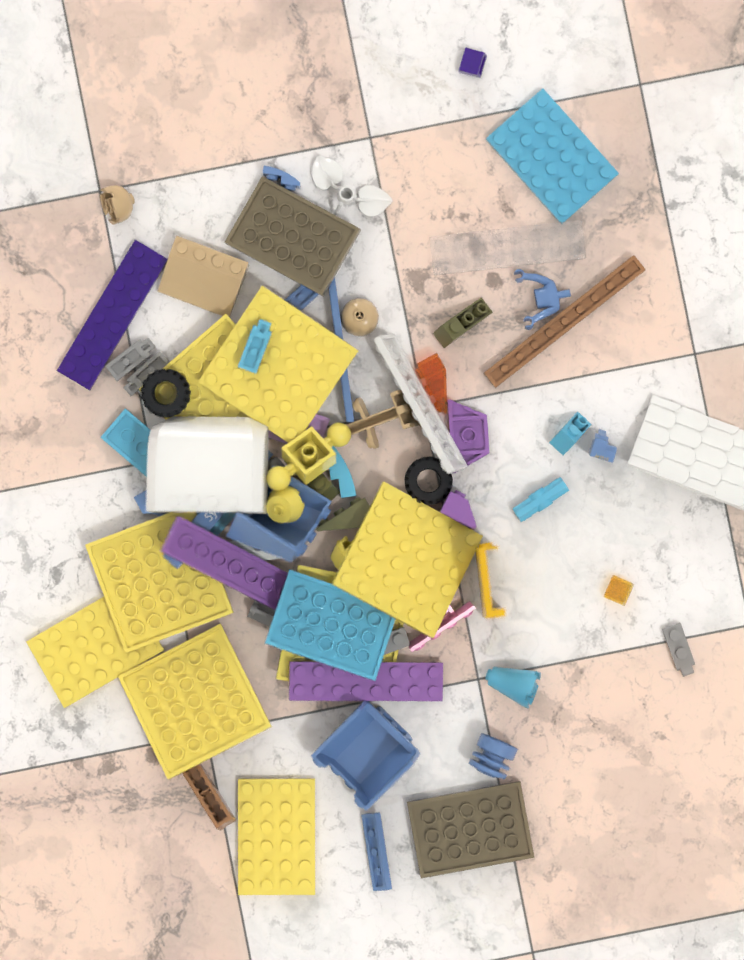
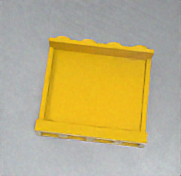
M493 542L479 544V548H475L482 616L486 619L506 616L505 608H492L486 550L498 549V546H493Z

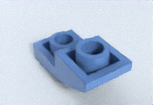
M263 167V176H267L266 179L278 181V178H281V186H284L285 189L289 191H295L296 188L300 189V182L290 174L273 167Z

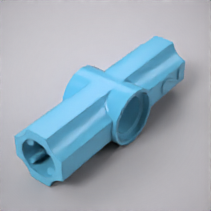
M559 477L546 487H542L529 495L528 499L512 509L520 522H523L536 512H540L550 506L554 500L568 492L569 489L562 478Z

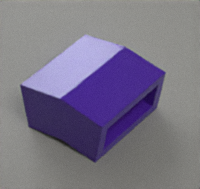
M465 47L458 72L481 78L487 55L484 52Z

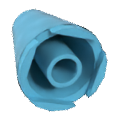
M493 667L492 670H488L485 680L495 690L524 708L529 709V705L533 703L539 686L536 683V679L540 680L541 673L531 670Z

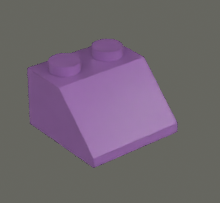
M455 490L454 493L450 491L440 513L475 530L476 523L469 501L465 499L466 495L458 490Z

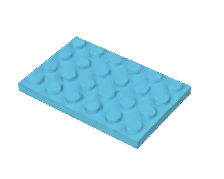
M543 88L486 138V141L561 225L619 174Z
M289 570L264 644L375 681L395 618L330 583Z

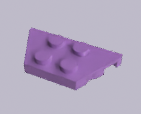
M447 400L449 433L466 464L469 466L490 453L487 415L453 400Z

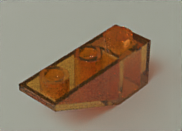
M435 353L417 363L416 366L418 368L415 371L420 380L424 378L427 384L424 387L428 395L434 396L436 400L434 405L438 413L442 412L445 415L447 414L446 368L438 354Z

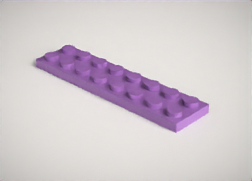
M176 516L160 552L276 611L288 575L287 572Z
M289 661V701H443V663L381 662L376 680L373 681L320 662Z

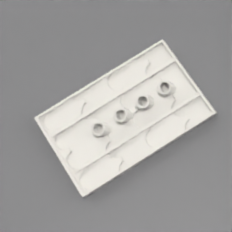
M653 395L628 465L744 511V430Z

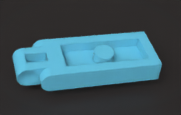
M260 319L257 326L253 325L238 367L255 374L257 373L272 334L269 331L270 322Z

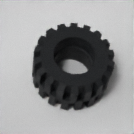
M171 369L155 370L143 381V387H141L143 405L150 413L159 417L178 415L181 411L185 410L190 401L191 390L189 382L177 371ZM165 381L171 382L177 389L176 399L167 405L159 403L155 398L157 385Z
M431 456L422 457L415 460L407 469L404 480L405 488L412 498L417 499L419 503L422 502L426 505L437 504L444 500L452 489V474H447L442 469L439 458ZM430 469L439 475V487L433 492H424L417 484L418 475L424 470Z

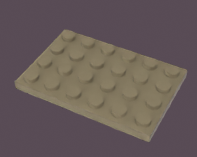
M262 176L224 243L324 297L361 229Z
M521 781L407 802L421 878L535 858Z

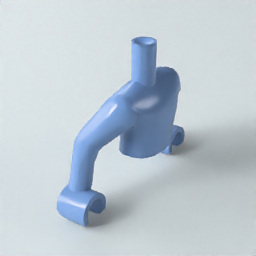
M517 269L514 272L515 275H522L521 278L515 279L517 283L530 280L544 285L542 288L534 289L537 309H547L532 317H525L523 319L524 322L530 321L532 323L525 326L526 330L532 329L535 322L559 311L560 298L571 297L570 289L558 291L555 282L545 276L524 273L521 269Z

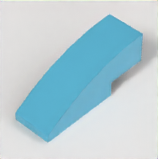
M333 446L331 448L336 453V464L329 468L331 480L339 479L341 498L354 497L356 492L350 471L340 453Z

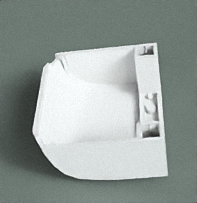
M172 416L154 425L150 431L148 441L146 511L152 513L244 512L247 514H267L268 426L250 417Z

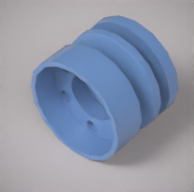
M481 733L477 746L483 749V752H473L472 755L480 759L479 761L470 759L469 764L475 767L477 771L490 777L505 779L507 774L501 772L500 768L509 771L510 767L503 763L504 759L513 761L518 749L499 739Z

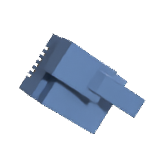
M599 429L598 434H595V439L592 441L588 454L613 463L617 447L608 444L609 437L606 436V431Z

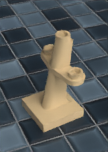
M402 390L390 393L394 407L371 416L362 398H356L353 402V408L356 412L360 413L362 419L347 424L351 435L366 430L368 435L366 438L367 446L370 449L379 448V442L374 429L375 426L397 418L400 419L403 429L420 425L419 421L412 414V408L405 402Z

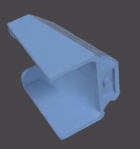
M291 476L289 486L294 487L300 492L299 496L302 499V503L304 502V510L298 520L292 523H278L273 521L268 514H241L238 512L227 533V537L286 561L293 562L297 557L299 558L300 555L304 554L308 547L306 545L307 542L312 543L317 535L315 532L321 520H326L331 512L329 506L332 501ZM268 486V497H269L271 491L273 490V489H271L269 486Z
M364 700L314 751L311 757L318 767L326 768L329 765L334 774L340 775L345 780L344 782L347 787L356 791L354 794L356 805L367 811L415 763L420 752L411 743L413 739L410 734L382 707L378 706L375 708L369 701Z

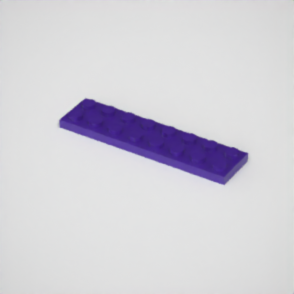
M137 240L133 242L58 367L57 371L88 390L92 389L165 267L167 258Z

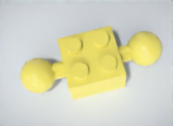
M334 423L328 428L327 437L323 439L311 426L281 448L282 459L288 465L285 467L275 466L267 472L266 482L268 486L276 491L284 490L289 486L291 476L294 474L305 485L310 483L336 464V453L331 447L347 445L351 439L350 428L344 423Z

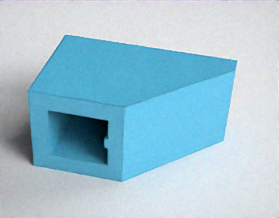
M577 411L549 443L564 455L591 426V423Z

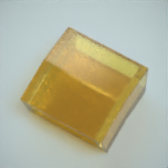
M612 575L603 597L625 606L634 584Z

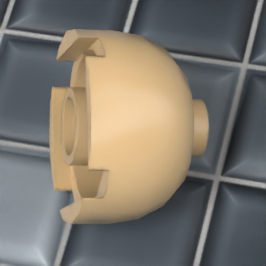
M118 185L108 186L100 190L103 191V194H100L105 215L109 213L111 219L108 221L112 225L121 223L131 216L133 204H135L131 193H128L125 188Z
M356 298L350 300L341 311L342 325L351 335L360 337L369 335L378 324L379 314L377 308L367 299Z

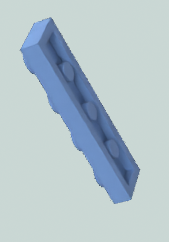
M380 812L362 814L373 891L390 890L392 885Z

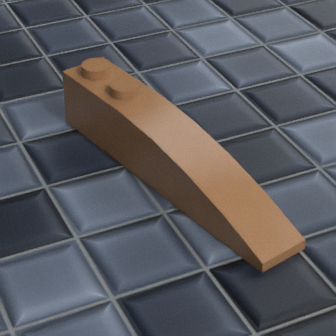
M202 764L182 773L216 829L221 831L236 821Z

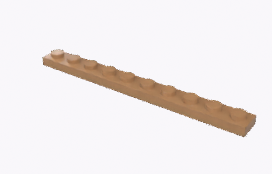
M633 255L483 374L495 388L498 387L646 269Z

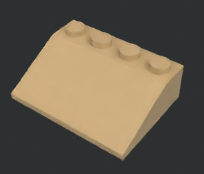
M176 236L158 292L223 316L227 314L230 317L249 268V263Z

